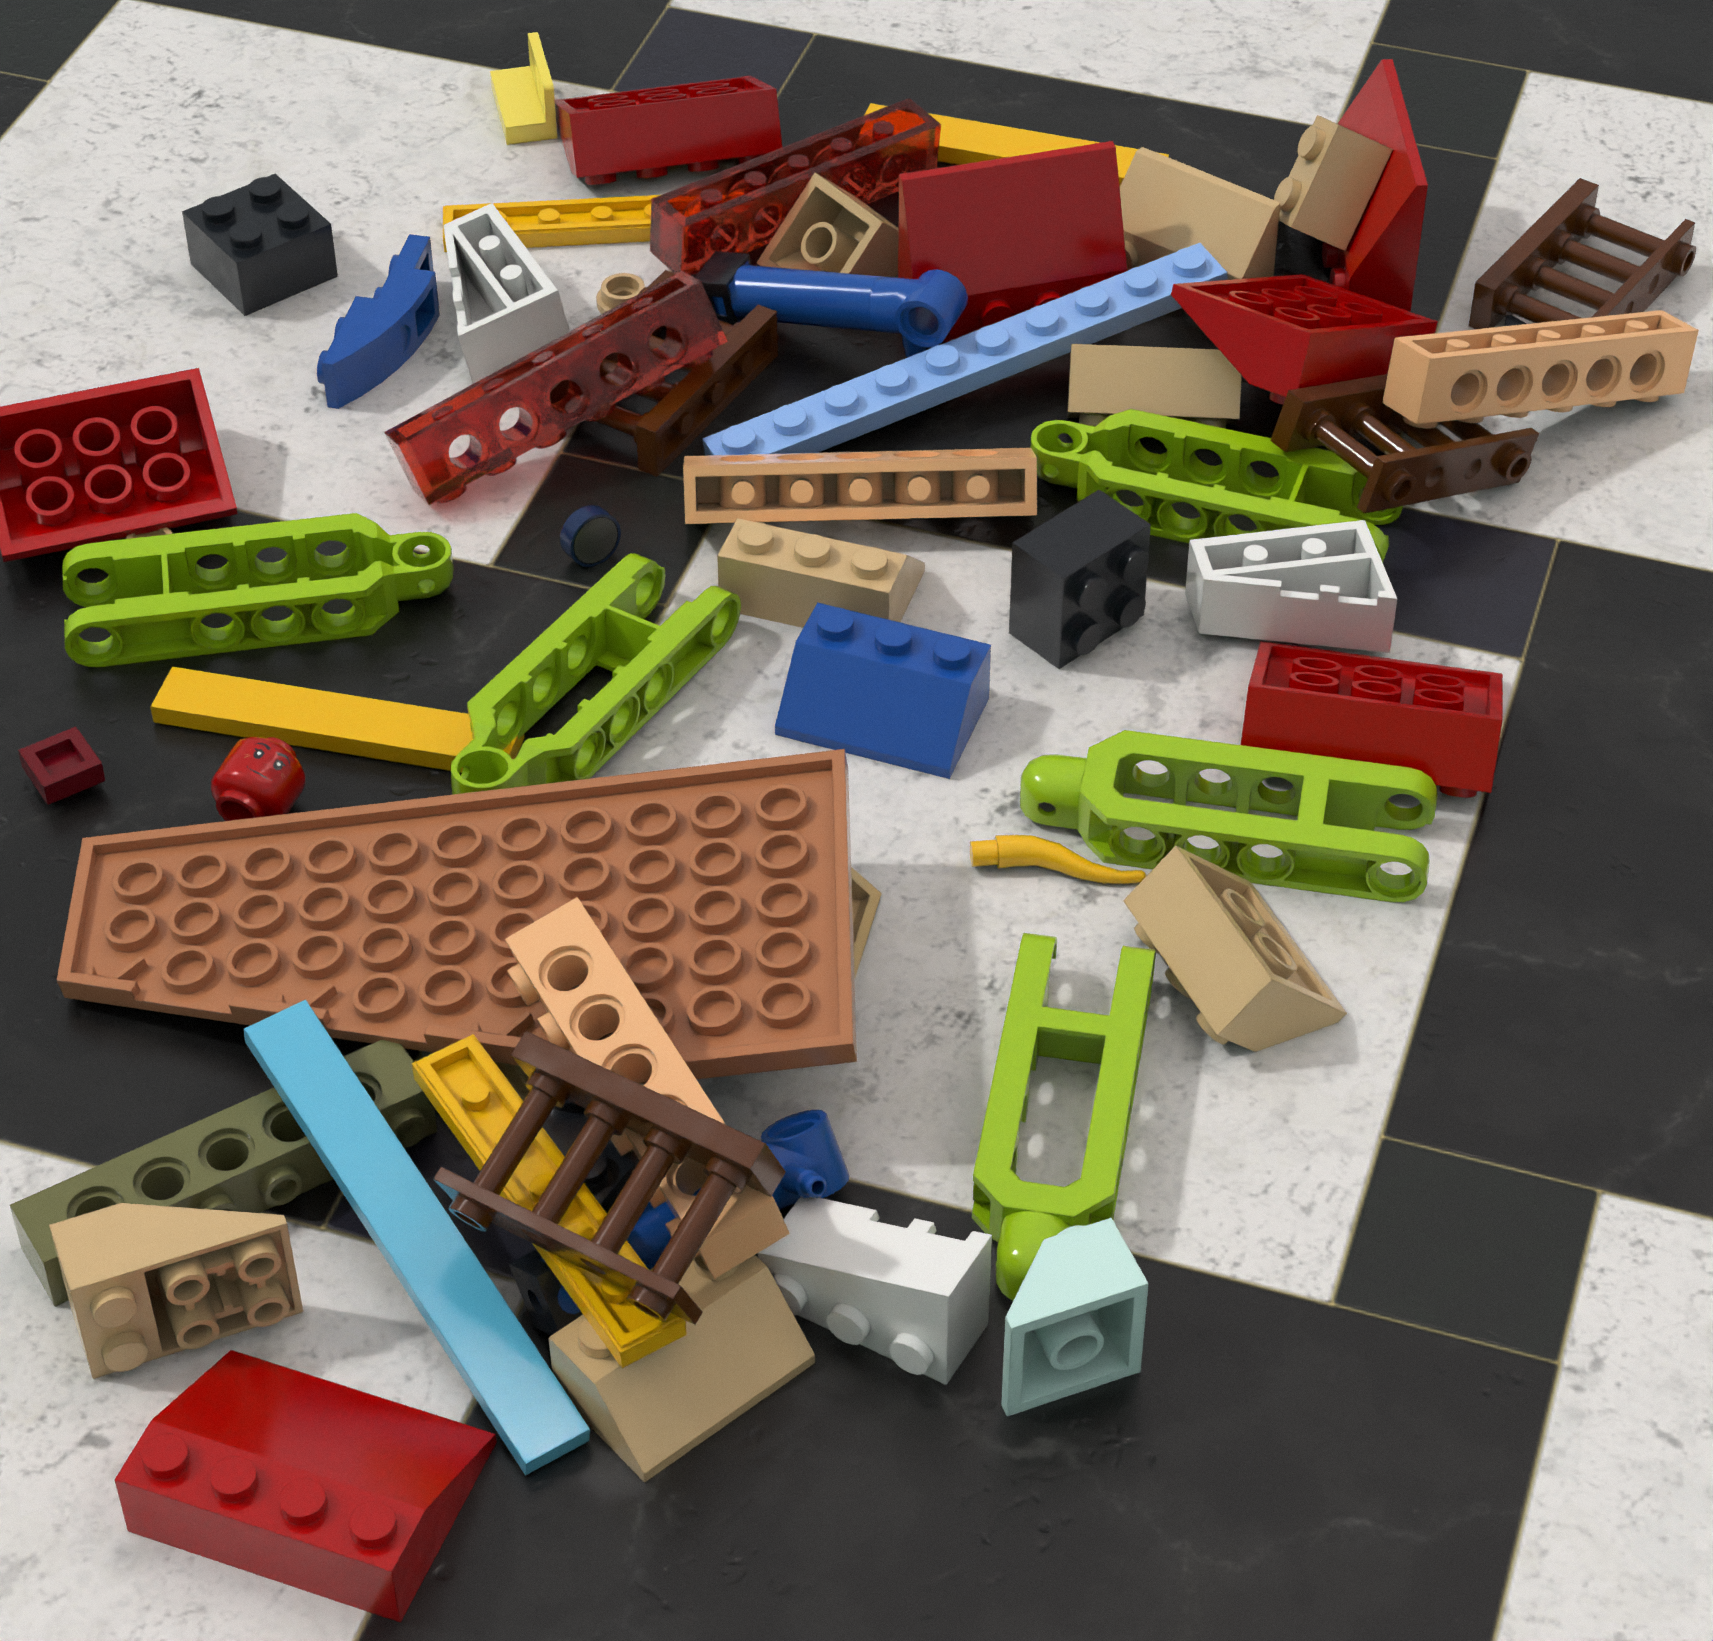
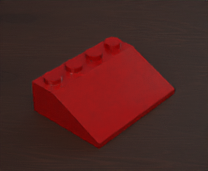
M1382 59L1338 124L1393 149L1346 250L1344 251L1322 241V261L1324 268H1332L1330 284L1411 312L1428 184L1393 59Z
M752 76L555 100L556 123L571 173L577 178L585 177V184L587 185L617 181L616 173L636 170L637 178L660 177L668 174L667 166L687 164L688 171L690 172L714 170L719 168L718 160L737 157L739 165L762 164L770 161L769 153L783 152L776 88Z
M1113 141L899 174L898 278L919 279L928 270L938 269L949 272L957 277L964 285L968 294L966 308L941 344L1127 271L1116 146Z
M1303 274L1173 284L1171 296L1244 379L1251 385L1270 391L1269 399L1282 405L1288 390L1388 374L1394 339L1396 337L1435 334L1438 323L1436 320Z
M199 368L0 407V550L3 562L72 549L87 543L125 538L130 534L140 535L159 531L162 528L169 529L238 514Z
M1260 641L1248 685L1241 745L1409 767L1424 772L1432 778L1437 786H1440V792L1454 797H1475L1477 791L1491 793L1503 720V674Z
M230 1350L150 1421L114 1481L128 1532L401 1623L497 1441L496 1434Z

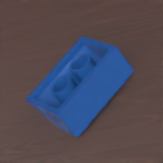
M817 602L795 642L775 723V735L833 750L845 749V753L950 779L989 700L991 644Z

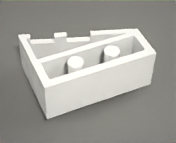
M493 203L443 225L448 265L453 284V303L457 314V334L473 386L530 359L546 354L552 349L572 340L558 289Z
M1365 520L1190 540L1185 595L1199 634L1390 653L1397 596Z
M800 1197L783 1219L790 1234L758 1253V1258L767 1265L793 1315H799L830 1330L838 1339L852 1345L860 1344L886 1356L909 1373L916 1375L924 1374L947 1385L988 1325L992 1235L972 1231L964 1241L936 1235L935 1232L937 1230L934 1222L914 1218L909 1227L904 1228L877 1222L880 1218L877 1210L823 1198Z

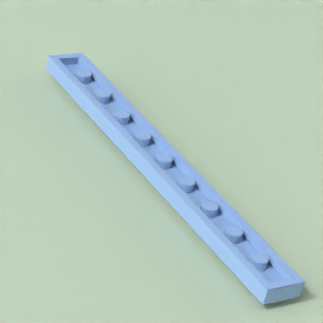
M1201 243L1180 249L1157 260L1132 268L1124 273L1084 287L1058 299L1033 307L1025 312L702 438L705 456L821 452L1070 353L1071 344H1092L1178 310L1182 307L1171 296L1173 284L1228 280L1227 271Z

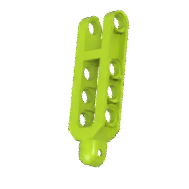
M1135 409L1110 415L1095 427L1064 420L1047 421L1038 425L1031 435L1030 448H1032L1037 457V476L1040 479L1052 484L1077 489L1078 501L1083 500L1097 490H1101L1150 523V535L1189 543L1193 539L1365 520L1383 563L1389 547V537L1384 535L1375 525L1392 523L1400 516L1403 506L1370 513H1364L1358 509L1357 506L1368 479L1332 451L1314 447L1284 452L1270 441L1271 438ZM1066 433L1072 438L1073 442L1064 443L1060 441L1058 435ZM1144 437L1158 439L1165 445L1167 452L1162 454L1149 452L1142 446L1140 439ZM1199 449L1214 451L1220 456L1223 463L1217 466L1207 465L1197 458L1195 451ZM1255 461L1270 463L1276 468L1279 475L1272 478L1258 475L1252 469L1250 463ZM1129 490L1135 492L1140 496L1144 505L1138 507L1127 505L1118 498L1116 491ZM1176 502L1188 503L1197 509L1200 517L1194 519L1182 517L1175 512L1172 504ZM1234 514L1249 517L1254 521L1257 529L1252 531L1238 529L1231 524L1228 517Z
M358 513L87 543L76 546L63 559V590L66 596L75 604L86 607L77 610L68 619L64 620L65 650L68 656L78 664L87 667H106L369 636L374 634L399 612V601L436 596L450 586L454 572L452 548L447 539L432 532L389 535L376 522ZM330 540L342 542L347 546L343 552L333 556H325L315 550L318 545ZM419 545H425L430 549L426 554H417L413 551ZM270 547L280 548L288 553L285 558L274 563L264 562L256 557L260 551ZM209 554H218L228 560L227 564L218 569H205L197 564L200 558ZM88 568H98L109 574L106 579L97 583H87L77 577L79 572ZM334 599H344L353 604L350 610L340 614H331L322 609L325 603ZM274 606H283L293 611L290 617L281 621H271L261 615L263 611ZM214 613H222L233 619L231 623L221 628H211L201 623L204 617ZM92 627L102 628L111 633L109 638L100 642H89L79 636L82 631Z
M630 553L625 556L467 702L473 740L451 763L452 795L590 779L725 646L734 633L740 617L741 601L739 596L718 586H710L693 602L686 601L659 626L644 619L653 611L662 595L666 577L665 569L659 566L656 561L636 553ZM596 665L612 671L613 679L590 701L587 699L582 700L577 705L578 713L555 735L548 733L543 737L528 738L524 741L514 760L503 751L517 735L519 739Z
M1124 730L1089 747L1087 758L1058 754L1041 755L1031 760L1021 775L1020 808L1025 816L1040 824L1077 829L1087 847L1103 863L1154 869L1175 846H1178L1255 884L1386 902H1406L1416 899L1424 892L1427 886L1430 859L1429 852L1424 845L1416 839L1405 835L1374 831L1375 827L1414 830L1426 824H1432L1437 802L1436 784L1430 776L1413 768ZM1145 760H1152L1164 765L1168 771L1162 774H1149L1139 769L1136 764ZM1206 769H1217L1228 774L1231 779L1222 783H1214L1201 777L1199 772ZM1270 777H1279L1286 779L1294 787L1286 791H1275L1266 787L1262 781ZM1124 793L1174 800L1173 804L1133 799L1124 797ZM1397 794H1407L1418 799L1420 804L1411 808H1402L1395 806L1388 799ZM1186 801L1236 808V812L1186 806ZM1043 802L1050 803L1056 809L1047 812L1039 804ZM1249 810L1293 815L1298 816V819L1290 820L1248 814ZM1130 827H1141L1152 832L1155 837L1149 840H1137L1126 835L1123 830ZM1193 836H1206L1215 840L1219 845L1211 849H1202L1190 844L1187 839ZM1259 844H1268L1277 847L1283 854L1274 858L1259 856L1251 848ZM1388 862H1399L1409 866L1412 871L1404 875H1393L1382 870L1380 866Z
M1023 933L973 1172L974 1204L972 1208V1219L985 1234L992 1235V1239L998 1242L996 1283L1001 1292L1012 1301H1014L1044 1239L1056 1236L1061 1231L1072 1226H1087L1108 1218L1114 1220L1150 1006L1156 950L1122 946L1110 1015L1048 1007L1050 970L1052 959H1056L1057 937ZM1039 1056L1101 1064L1081 1178L1065 1187L1026 1182L1016 1175L1021 1122H1026L1030 1073L1031 1070L1036 1071Z

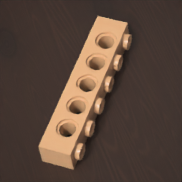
M1663 310L1396 337L1394 339L1382 403L1404 416L1403 420L1405 423L1414 427L1429 429L1437 427L1438 422L1458 420L1466 423H1479L1483 421L1484 417L1495 415L1522 418L1528 416L1529 411L1547 409L1554 412H1570L1573 406L1588 404L1599 407H1613L1617 401L1630 399L1642 402H1655L1659 400V396L1684 393L1699 330Z
M1032 448L684 456L685 524L735 523L737 518L753 522L1037 515V457Z
M578 897L505 939L517 962V965L508 969L507 972L527 1006L539 1000L547 1013L537 1018L549 1042L566 1050L570 1049L572 1053L638 1084L647 1082L643 1086L725 1124ZM577 985H580L579 987H577V988H575V989H573V990H570L571 988H573V987H575V986H577ZM613 1033L611 1036L603 1040H599L604 1035ZM625 1128L621 1136L613 1134L611 1137L612 1143L621 1156L633 1150L640 1160L648 1148L643 1143L644 1136ZM686 1156L681 1164L672 1163L650 1200L653 1208L666 1202L674 1214L675 1218L665 1224L671 1237L696 1196L692 1195L703 1186L708 1177L703 1171L705 1165ZM747 1185L742 1193L733 1192L695 1258L697 1256L701 1257L714 1279L790 1234L773 1196L770 1197Z

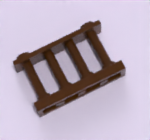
M1579 178L1475 282L1469 327L1474 329L1493 328L1504 317L1513 314L1534 323L1581 318L1527 296L1531 290L1537 291L1539 288L1597 310L1592 317L1644 312L1678 275L1685 276L1691 268L1696 255V246L1691 245L1695 222L1685 219L1666 240L1660 239L1601 216L1599 208L1595 207L1599 185ZM1592 235L1646 256L1648 259L1641 266H1637L1579 243L1582 238L1587 239ZM1567 261L1620 282L1623 285L1615 293H1612L1552 268L1556 264L1562 265Z
M665 270L648 287L643 288L637 297L567 364L545 381L540 392L544 432L554 436L576 414L634 436V441L637 444L638 469L658 477L778 356L777 311L758 304L741 322L731 325L676 304L675 273ZM668 325H671L718 344L711 351L703 355L657 336ZM640 354L685 371L688 374L681 381L670 384L626 366ZM607 384L654 401L657 404L649 412L640 415L595 396Z
M1388 374L1288 390L1270 440L1284 452L1319 446L1328 448L1368 479L1357 508L1364 513H1370L1519 483L1530 467L1531 453L1539 433L1533 428H1526L1493 435L1478 423H1466L1458 420L1438 422V425L1441 424L1462 440L1455 442L1436 427L1425 429L1411 426L1404 422V416L1382 403ZM1403 431L1424 448L1416 449L1396 434V432ZM1364 438L1385 455L1376 456L1357 440Z
M525 1031L511 1056L529 1077L525 1086L530 1092L474 1182L440 1167L434 1180L453 1200L448 1208L449 1211L460 1220L480 1231L486 1232L490 1224L493 1223L630 1292L626 1299L633 1306L659 1321L665 1322L669 1314L672 1313L696 1325L703 1311L682 1286L679 1285L681 1279L733 1192L742 1193L747 1185L771 1197L786 1171L766 1143ZM567 1100L585 1108L584 1115L588 1118L587 1122L533 1210H527L501 1197V1192L555 1106L562 1108ZM625 1128L644 1136L643 1143L648 1148L592 1240L590 1241L558 1225L613 1134L621 1136ZM686 1156L705 1165L703 1171L708 1177L652 1271L618 1255L672 1163L681 1164Z

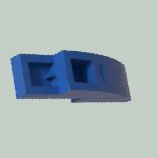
M409 234L400 254H394L391 258L388 277L383 287L376 288L373 298L355 296L346 316L338 319L334 339L328 351L323 350L317 364V379L320 384L325 386L328 408L339 409L385 381L417 351L433 329L440 316L430 237Z

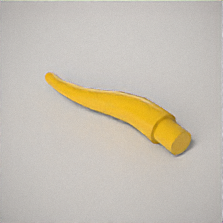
M995 835L993 840L970 841L969 846L972 867L997 865L999 869L1015 866H1038L1078 879L1109 884L1140 883L1147 876L1142 870L1120 871L1093 863L1060 843L1032 835Z

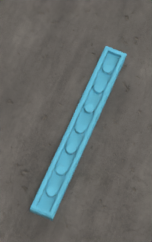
M306 1000L301 1001L244 1028L245 1043L525 1476L590 1440V1428Z

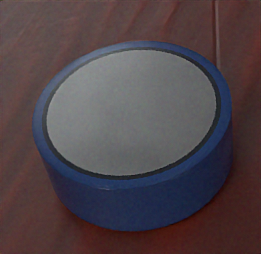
M596 505L584 506L572 513L564 523L560 534L562 550L581 566H596L605 562L615 552L621 537L620 525L603 508Z

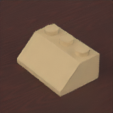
M1141 147L1136 151L1120 185L1127 271L1177 252L1180 249L1201 243L1227 271L1228 280L1273 277L1280 202L1147 148Z
M1071 344L1068 418H1079L1080 424L1095 427L1108 416L1129 409L1225 429L1226 424L1236 425L1239 421L1241 374L1218 349Z
M737 518L717 555L718 587L739 596L741 601L740 614L801 628L805 626L817 602L901 622L925 572V562L906 554Z
M1175 846L1123 900L1138 922L1134 927L1135 933L1146 946L1156 950V953L1163 957L1169 966L1165 971L1167 979L1181 994L1192 999L1200 1011L1196 1016L1198 1024L1216 1042L1225 1045L1230 1041L1257 1052L1336 1024L1347 1014L1250 881Z
M756 1255L716 1279L712 1277L700 1256L694 1258L679 1285L682 1286L703 1311L696 1325L686 1321V1336L624 1368H621L584 1315H581L549 1337L553 1374L584 1421L644 1483L815 1364V1354L767 1265Z

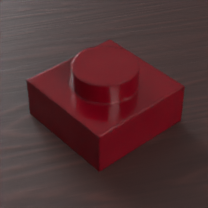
M77 727L18 750L23 770L47 805L106 781L102 762Z

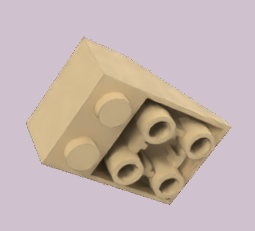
M119 1203L49 1225L72 1315L93 1379L114 1372L129 1371L140 1366L142 1363L186 1349H198L210 1344L214 1340L255 1327L270 1326L284 1318L303 1312L288 1225L284 1215Z

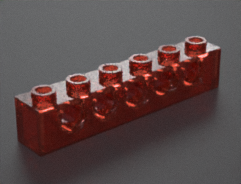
M908 98L652 198L650 252L681 280L700 272L715 251L747 253L769 244L814 173L850 192L865 204L898 192L899 174L937 168L941 124Z
M680 271L384 433L413 491L428 505L434 502L439 504L446 503L461 496L467 490V484L485 474L487 476H495L509 470L516 464V457L535 447L538 449L547 448L560 442L566 436V430L584 420L588 422L596 421L606 417L615 410V403L631 394L640 395L655 390L664 383V376L682 366L690 368L706 362L713 356V349L728 341L701 281L684 271ZM666 326L667 335L665 341L658 348L650 350L649 340L652 333L657 328ZM617 353L618 363L616 368L610 374L600 376V365L603 359L609 354ZM562 380H568L569 389L566 396L557 403H550V392L554 385ZM519 407V418L516 424L510 429L500 430L499 423L502 415L510 408ZM461 435H469L470 442L467 450L458 457H449L451 443Z

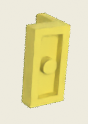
M538 32L527 33L530 66L490 71L491 88L507 145L557 138L554 87Z

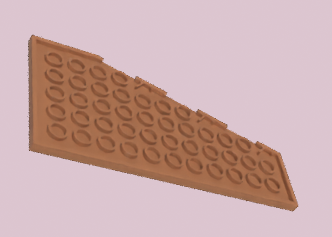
M845 749L82 838L57 983L64 998L244 1025H253L306 1000L331 1038L372 1044L380 1040L399 1043L405 1049L434 1053L474 1034L494 1062L518 1065L511 1054L525 1031L549 1041L537 1018L547 1012L539 1000L527 1006L516 989L507 970L517 965V962L505 939L578 897L696 1079L857 1062L849 776ZM577 985V986L571 988L570 990H573V989L579 987L580 985ZM613 1033L606 1034L599 1040H603L611 1036Z

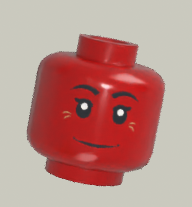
M249 737L239 740L231 749L211 780V793L216 802V809L225 821L283 815L289 813L304 790L306 775L297 759L295 751L286 742L273 737Z

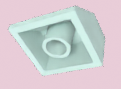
M1112 1218L1087 1226H1072L1061 1231L1056 1236L1043 1240L1005 1317L1001 1406L1007 1417L1141 1372L1149 1283Z

